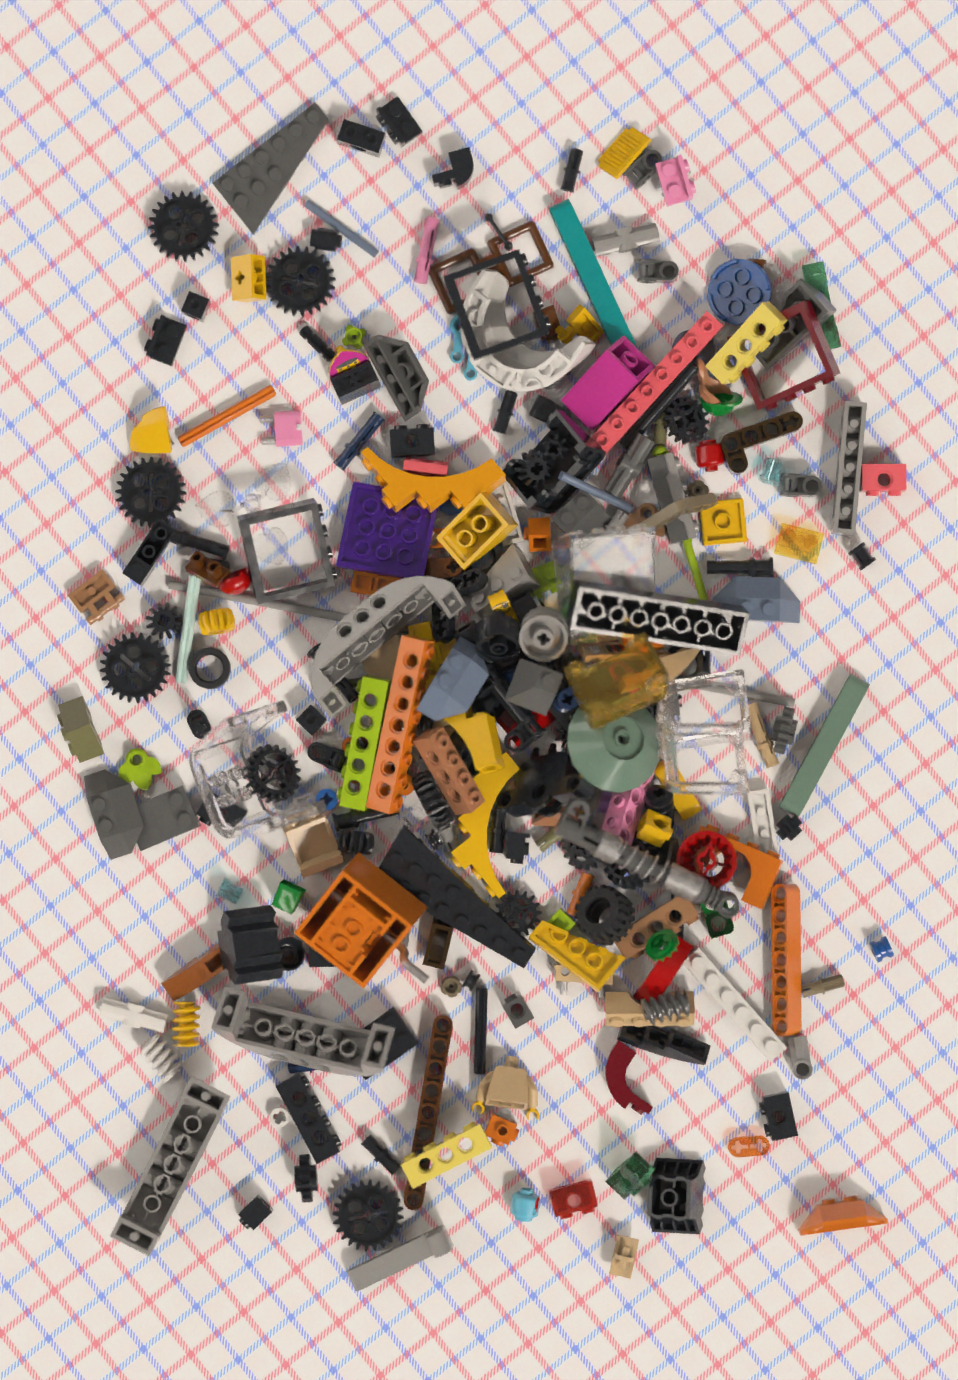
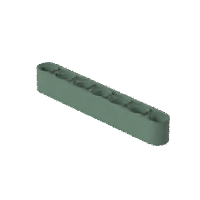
M852 674L848 676L779 805L781 809L794 816H800L870 686L869 683Z

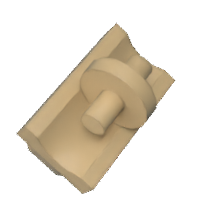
M617 1234L609 1271L610 1275L631 1279L639 1239Z

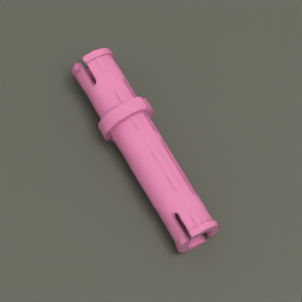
M426 217L419 257H416L415 261L417 262L413 281L419 284H427L429 269L433 265L432 254L440 222L439 219L434 217Z

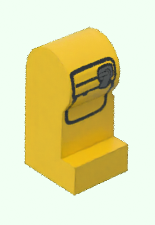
M503 589L487 596L493 612L501 611L519 622Z

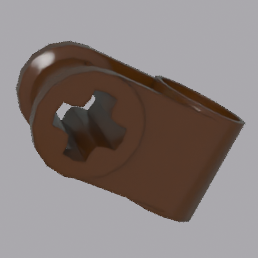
M453 557L428 558L424 576L448 580L464 573V570ZM453 563H455L456 566L459 567L455 570V573H452L451 570L448 569L452 567Z

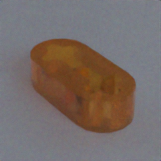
M763 1135L738 1136L729 1140L727 1148L734 1157L762 1156L769 1151L770 1143ZM761 1139L762 1143H766V1147H762V1151H758L755 1147L750 1148V1144H756L757 1140ZM735 1141H739L741 1145H747V1148L740 1149V1153H736V1150L731 1147L735 1145Z

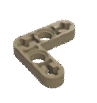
M714 493L683 498L647 518L639 524L642 534L647 535L657 531L681 515L712 508L718 504Z

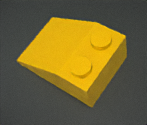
M480 492L436 538L461 568L466 570L504 540L518 524L490 492Z

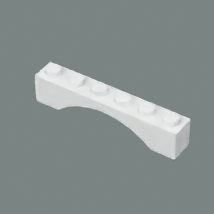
M697 947L687 956L683 963L684 966L725 1010L769 1062H772L787 1048L700 948Z

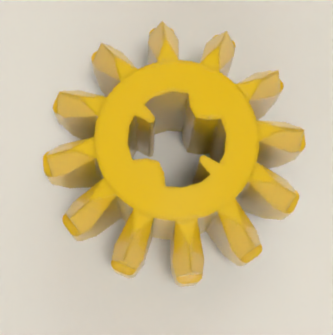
M211 609L198 615V625L203 635L210 636L229 633L235 629V617L232 609Z

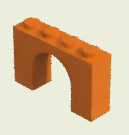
M707 824L706 827L700 826L699 831H713L717 833L720 830L710 824ZM727 833L725 837L731 841L735 851L741 852L748 859L751 866V877L741 901L763 910L784 861L779 859L780 854L770 850L766 854L759 851V845L749 841L745 845L738 842L740 837ZM706 846L700 848L695 853V856L705 851ZM716 848L715 854L718 855L721 851ZM710 855L702 859V862L706 864L705 867L713 861L710 859ZM694 859V867L699 873L700 868L697 865L696 859Z

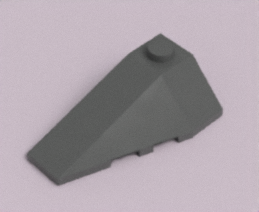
M802 278L784 294L778 308L781 312L802 301L810 300L820 326L837 311L823 293ZM801 314L786 321L783 325L785 327L779 335L773 336L769 340L770 345L763 352L759 351L755 356L766 370H769L810 335Z

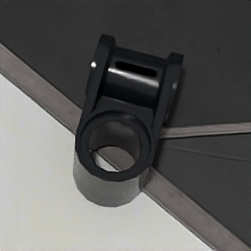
M539 394L529 412L530 416L547 423L548 416L556 410L563 411L571 418V413L568 409Z
M320 742L312 743L307 750L308 757L312 761L341 773L347 758L345 757V751ZM318 745L323 748L322 757H312L311 749L313 746ZM338 755H340L337 765H335Z

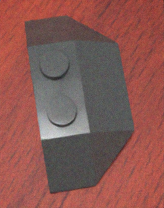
M376 335L363 344V347L403 420L406 422L421 412L429 379L408 342Z
M106 769L84 776L88 805L99 839L110 860L131 854L144 828L131 783Z

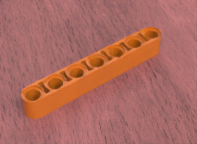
M784 883L774 885L771 891L772 1028L774 1033L780 1037L797 1035L802 1027L800 889L796 884Z

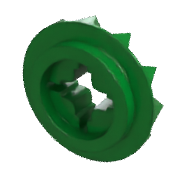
M669 929L657 931L646 943V954L654 961L658 959L664 961L665 957H671V953L677 951L676 946L680 944L678 936Z

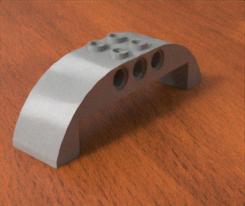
M431 576L409 577L392 582L379 589L369 598L364 599L356 609L346 614L330 630L316 652L311 672L314 698L330 718L347 705L334 685L430 605L435 603L449 619L466 606V603L451 582Z
M228 987L223 989L211 1029L224 1039L254 1053L324 1072L347 1076H371L382 1072L395 1032L393 1027L373 1023L370 1031L250 1002L246 992Z
M192 1076L190 1077L177 1107L109 1237L150 1257L231 1097L230 1095Z

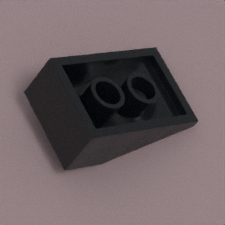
M394 1006L362 1028L371 1031L373 1023L395 1028L384 1068L419 1044L418 1039ZM363 1076V1078L365 1079V1081H366L368 1078L371 1077V1076Z

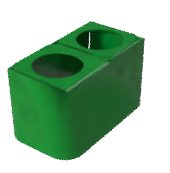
M283 879L278 886L271 905L292 915L302 900L306 889Z
M725 901L722 907L729 909L728 903ZM703 903L701 904L711 939L733 932L732 918L723 917L719 912L709 910ZM716 916H721L726 921L725 929L719 932L711 927V920Z

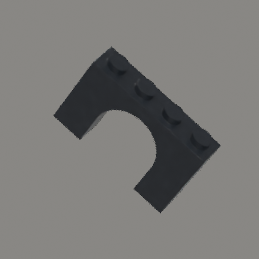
M531 588L513 597L511 601V606L521 622L530 610L543 607ZM475 620L455 630L454 637L456 641L461 636L476 645L477 623ZM520 648V653L514 660L502 663V660H495L494 668L499 673V670L505 667L511 668L516 665L520 658L524 656L526 658L529 657Z

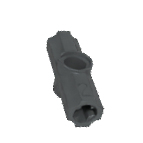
M638 432L628 450L623 452L615 464V471L605 484L604 489L621 499L632 479H636L644 466V460L655 442Z

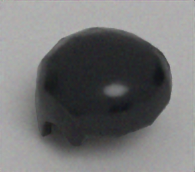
M294 937L280 939L279 947L283 953L280 963L284 966V971L296 970L303 964L306 954L302 941Z

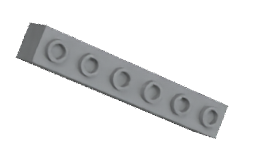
M844 401L842 406L831 534L853 536L856 531L867 410L866 402Z

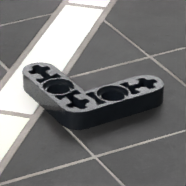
M473 568L446 581L451 582L455 588L462 582V587L458 592L463 598L483 589L488 582V576L482 570ZM433 603L431 605L433 636L436 640L447 644L455 636V616L449 619L444 615L440 618L442 610Z

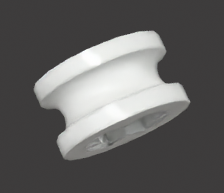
M283 1107L275 1108L270 1114V1121L275 1127H284L290 1120L288 1110ZM280 1111L284 1112L283 1116H286V1121L282 1120L280 1123H277L275 1121L277 1118L274 1119V1114H279Z

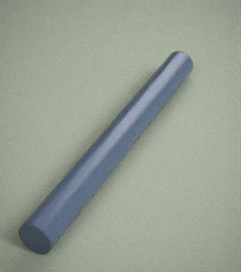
M311 200L305 203L304 207L335 230H339V233L375 258L379 250Z
M561 471L558 478L628 513H631L634 509V505L564 471Z

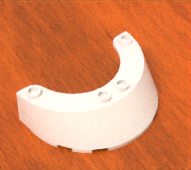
M484 269L480 272L463 304L480 351L516 338L508 325L505 314V301L509 282L498 271ZM460 328L463 346H465L470 357L469 360L474 368L494 385L514 391H534L555 383L582 362L597 346L589 338L577 336L565 346L552 351H538L521 344L474 361L463 330Z

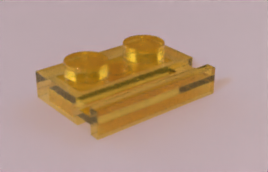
M781 523L774 554L816 565L824 533Z

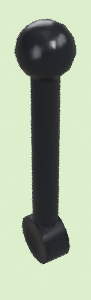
M487 213L485 220L493 226L503 241L505 250H512V242L507 241L494 222L493 215Z

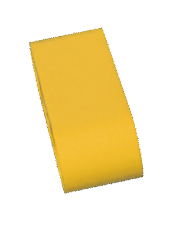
M671 756L659 761L654 774L661 785L672 790L673 806L683 822L702 811L701 806Z

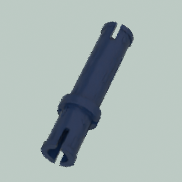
M373 412L350 443L344 445L345 449L333 463L342 471H345L354 457L360 455L359 451L385 419L378 413Z

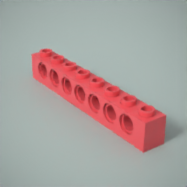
M708 311L704 313L591 437L603 448L606 455L651 407L680 372L696 358L723 328V325Z

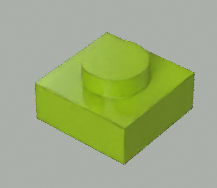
M561 908L547 921L568 932L575 925V921Z

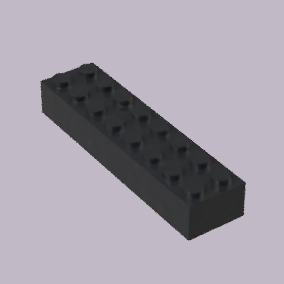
M574 579L565 623L573 630L740 656L750 613L744 606Z

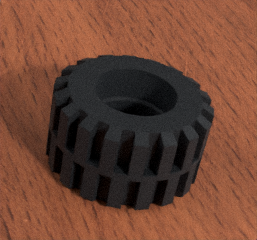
M593 886L591 891H585V896H581L579 898V905L576 904L575 906L577 912L574 913V918L577 920L575 924L579 931L600 945H613L614 941L620 942L621 937L628 935L627 931L632 929L633 925L631 923L635 921V916L632 915L635 913V908L632 907L633 903L631 900L612 886ZM610 907L608 917L599 923L602 912Z

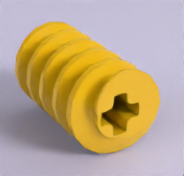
M173 1001V1004L179 1006L178 1009L173 1010V1013L179 1015V1017L172 1019L173 1022L178 1024L177 1027L172 1028V1031L178 1033V1035L172 1037L178 1044L172 1046L194 1047L199 1045L200 1042L193 1038L200 1036L199 1032L194 1031V1029L200 1027L199 1023L194 1022V1020L200 1018V1015L194 1013V1011L200 1010L201 1006L191 1001Z

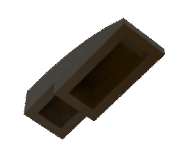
M436 917L433 918L422 965L444 970L454 928Z

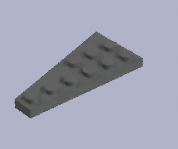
M316 102L212 183L253 236L329 122L328 117Z

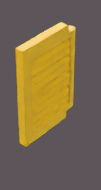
M633 127L630 130L625 128L597 160L600 163L598 167L617 180L652 140Z

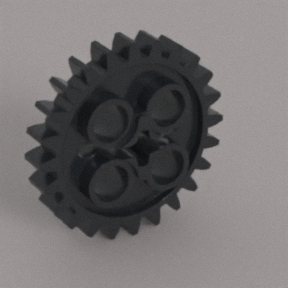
M181 191L180 197H177L174 192H172V199L164 196L166 203L157 202L160 209H152L156 216L149 217V221L154 223V225L148 226L149 230L154 231L149 236L151 239H157L153 243L154 247L161 245L159 253L162 254L167 251V259L175 255L176 262H178L180 257H183L184 262L187 263L189 256H191L193 261H196V254L203 258L204 254L202 251L204 249L209 252L211 251L208 244H216L212 236H219V233L214 229L220 227V225L213 222L218 218V215H211L215 210L214 207L207 208L209 201L206 199L201 202L200 194L193 198L192 191H190L188 197L185 196L183 191ZM186 208H189L190 211L186 220L189 228L184 229L182 245H178L182 233L179 225L184 224ZM173 209H180L181 216L173 219L170 217V212ZM199 213L203 216L200 223H193L191 221L194 214ZM167 231H176V237L173 240L166 239L165 234ZM189 235H196L198 237V241L193 245L188 244L186 239Z
M299 246L296 247V252H293L289 247L287 255L280 251L281 259L279 260L274 257L273 260L276 265H268L272 273H266V277L271 279L266 282V286L271 287V289L266 291L267 295L274 294L270 301L272 303L278 301L277 309L284 306V314L292 310L293 317L296 316L297 312H300L302 318H304L305 311H308L313 316L314 308L321 312L319 305L327 306L325 298H333L329 290L333 291L336 289L335 286L330 284L336 281L335 277L329 276L334 273V269H327L331 264L330 261L323 262L324 254L317 257V249L309 253L308 246L305 247L304 252L300 250ZM289 264H296L298 270L294 274H289L286 272V267ZM309 269H318L319 275L316 278H310L307 275ZM284 276L294 280H299L300 277H303L305 282L319 283L320 286L315 287L302 283L301 287H299L297 282L282 280L281 277ZM290 285L294 290L291 295H284L282 288ZM308 289L315 292V296L310 300L303 297V293Z
M151 456L149 462L146 463V460L142 457L140 465L133 461L134 468L131 469L126 466L127 475L120 473L124 480L116 482L121 486V489L115 490V493L121 494V497L117 498L116 502H123L119 509L121 511L127 509L124 516L128 518L132 515V523L139 519L140 527H143L145 522H148V527L152 528L153 522H156L158 518L169 524L168 517L171 516L176 519L174 511L182 512L178 505L186 503L181 499V496L187 495V492L181 490V488L186 486V483L179 482L183 477L182 474L175 475L178 469L174 467L170 470L171 463L169 461L162 465V458H159L157 463H155L154 458ZM150 473H153L152 487L157 491L156 494L152 495V512H149L150 497L148 494H145L146 491L150 490ZM138 476L146 478V483L142 487L135 485V479ZM160 476L168 478V484L165 487L157 486L156 482ZM140 497L144 498L145 506L141 509L135 508L134 501ZM160 498L167 499L168 503L164 509L156 507V502Z
M131 632L129 639L125 634H122L123 641L120 642L117 638H114L116 645L108 644L107 646L111 651L109 653L103 652L107 659L100 660V663L104 664L105 668L99 671L106 673V676L101 680L109 681L105 688L113 687L112 695L114 696L119 692V700L121 701L127 696L128 703H131L133 698L136 699L137 703H140L141 697L148 702L149 694L155 698L157 697L156 689L163 692V688L160 686L161 683L168 684L164 676L171 675L170 672L165 671L171 664L165 663V660L170 656L162 655V652L166 649L165 647L157 648L159 640L151 643V635L145 640L141 632L138 638H136L134 632ZM133 646H137L140 650L137 658L129 656V649ZM123 654L134 664L139 662V669L146 673L151 680L147 681L136 671L132 673L133 668L122 660L120 655ZM153 660L156 662L157 668L154 672L149 673L146 671L145 665L148 661ZM118 663H123L126 667L122 675H117L114 671ZM140 677L143 682L141 688L133 689L131 686L132 679Z
M361 1179L360 1186L357 1187L352 1182L351 1191L345 1187L344 1192L346 1195H338L342 1202L334 1203V1206L339 1208V1210L332 1212V1215L338 1216V1219L334 1220L333 1224H340L336 1233L343 1231L344 1234L341 1240L348 1237V1246L355 1242L356 1250L361 1245H364L365 1252H367L369 1246L372 1245L374 1251H376L377 1244L385 1248V1240L390 1243L393 1242L391 1234L399 1235L395 1228H402L403 1226L397 1221L404 1219V1215L398 1214L404 1208L403 1206H397L401 1199L393 1198L395 1190L387 1192L388 1184L381 1188L380 1180L376 1185H373L372 1179H369L368 1185H365ZM375 1196L383 1200V1205L379 1208L371 1205V1199ZM352 1201H358L361 1204V1210L353 1212L350 1210L349 1204ZM365 1210H369L370 1213L381 1210L388 1211L386 1214L373 1215L370 1221L367 1220V1217L353 1221L349 1220V1217L364 1215ZM383 1218L387 1221L388 1225L385 1229H378L375 1221ZM356 1223H363L366 1231L358 1234L354 1231L353 1226Z

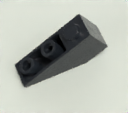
M158 518L122 574L137 584L144 586L177 530Z

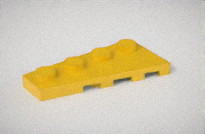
M543 920L528 938L596 992L601 990L626 958L620 954L616 955L602 946L598 947L589 943L584 938L571 935L568 931Z

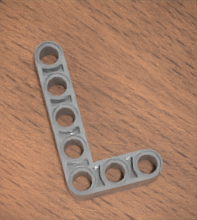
M441 1225L346 1272L357 1292L433 1255L435 1258L441 1257L451 1252L454 1244L445 1225Z

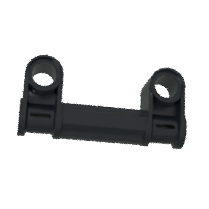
M489 663L486 667L490 675H488L474 701H481L488 694L493 693L518 725L505 736L504 745L509 751L515 753L522 752L529 745L540 739L547 730L539 725L531 710L504 700L510 684L505 677H501L496 671L494 663ZM518 736L520 738V745L517 748H512L511 739Z

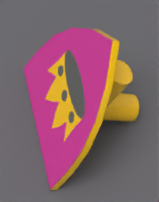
M342 345L338 346L335 349L337 355L329 367V378L338 376L370 360L360 351L345 349Z

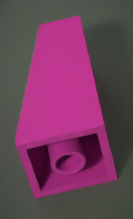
M622 336L597 359L561 401L569 411L573 412L581 420L584 426L593 431L647 376L655 365L625 336Z

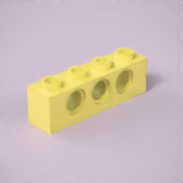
M770 301L762 302L705 367L723 385L734 384L742 376L740 372L755 362V356L758 352H763L770 345L769 340L784 330L785 327L783 325L787 319ZM761 323L765 326L764 334H761L759 331ZM746 339L751 343L750 350H747L745 347ZM732 355H734L737 360L735 366H733L730 361Z
M473 1121L463 1126L464 1131L457 1135L455 1132L449 1133L442 1137L443 1142L437 1145L435 1142L424 1146L422 1153L416 1155L413 1152L403 1157L404 1162L401 1163V1167L412 1188L414 1189L491 1149L492 1145L481 1123L475 1124ZM464 1137L469 1138L472 1142L469 1149H462L459 1146L460 1139ZM442 1148H449L451 1150L452 1156L449 1159H442L440 1157L439 1151ZM423 1158L430 1159L432 1161L431 1168L427 1170L422 1169L419 1165L420 1160Z

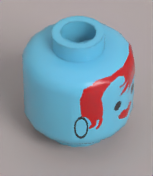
M521 1188L520 1191L512 1194L510 1213L518 1221L531 1222L533 1218L538 1216L540 1197L531 1188Z

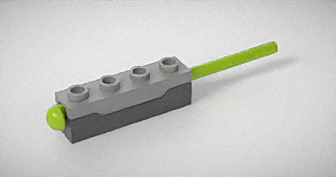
M659 445L652 451V456L657 457L647 459L646 463L659 508L662 510L671 503L686 498L684 491L687 490L684 477L680 478L678 469H681L678 456L674 457L673 452L668 453V449L665 446ZM691 514L681 515L666 524L667 536L670 545L683 543L698 597L701 600L709 601L692 546V539H695L697 537L696 533L699 532L696 519L692 520Z

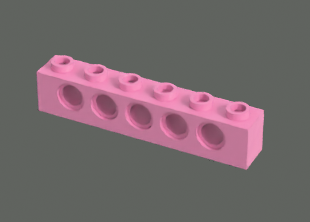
M661 738V749L664 743L663 738ZM653 775L636 789L622 793H612L601 829L622 838L624 843L628 841L627 844L632 845L646 800L645 792L651 785Z

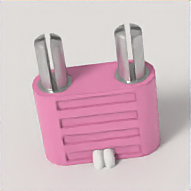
M300 410L274 412V415L259 416V419H267L259 420L260 423L275 422V437L261 438V441H266L261 442V445L276 444V447L303 445Z

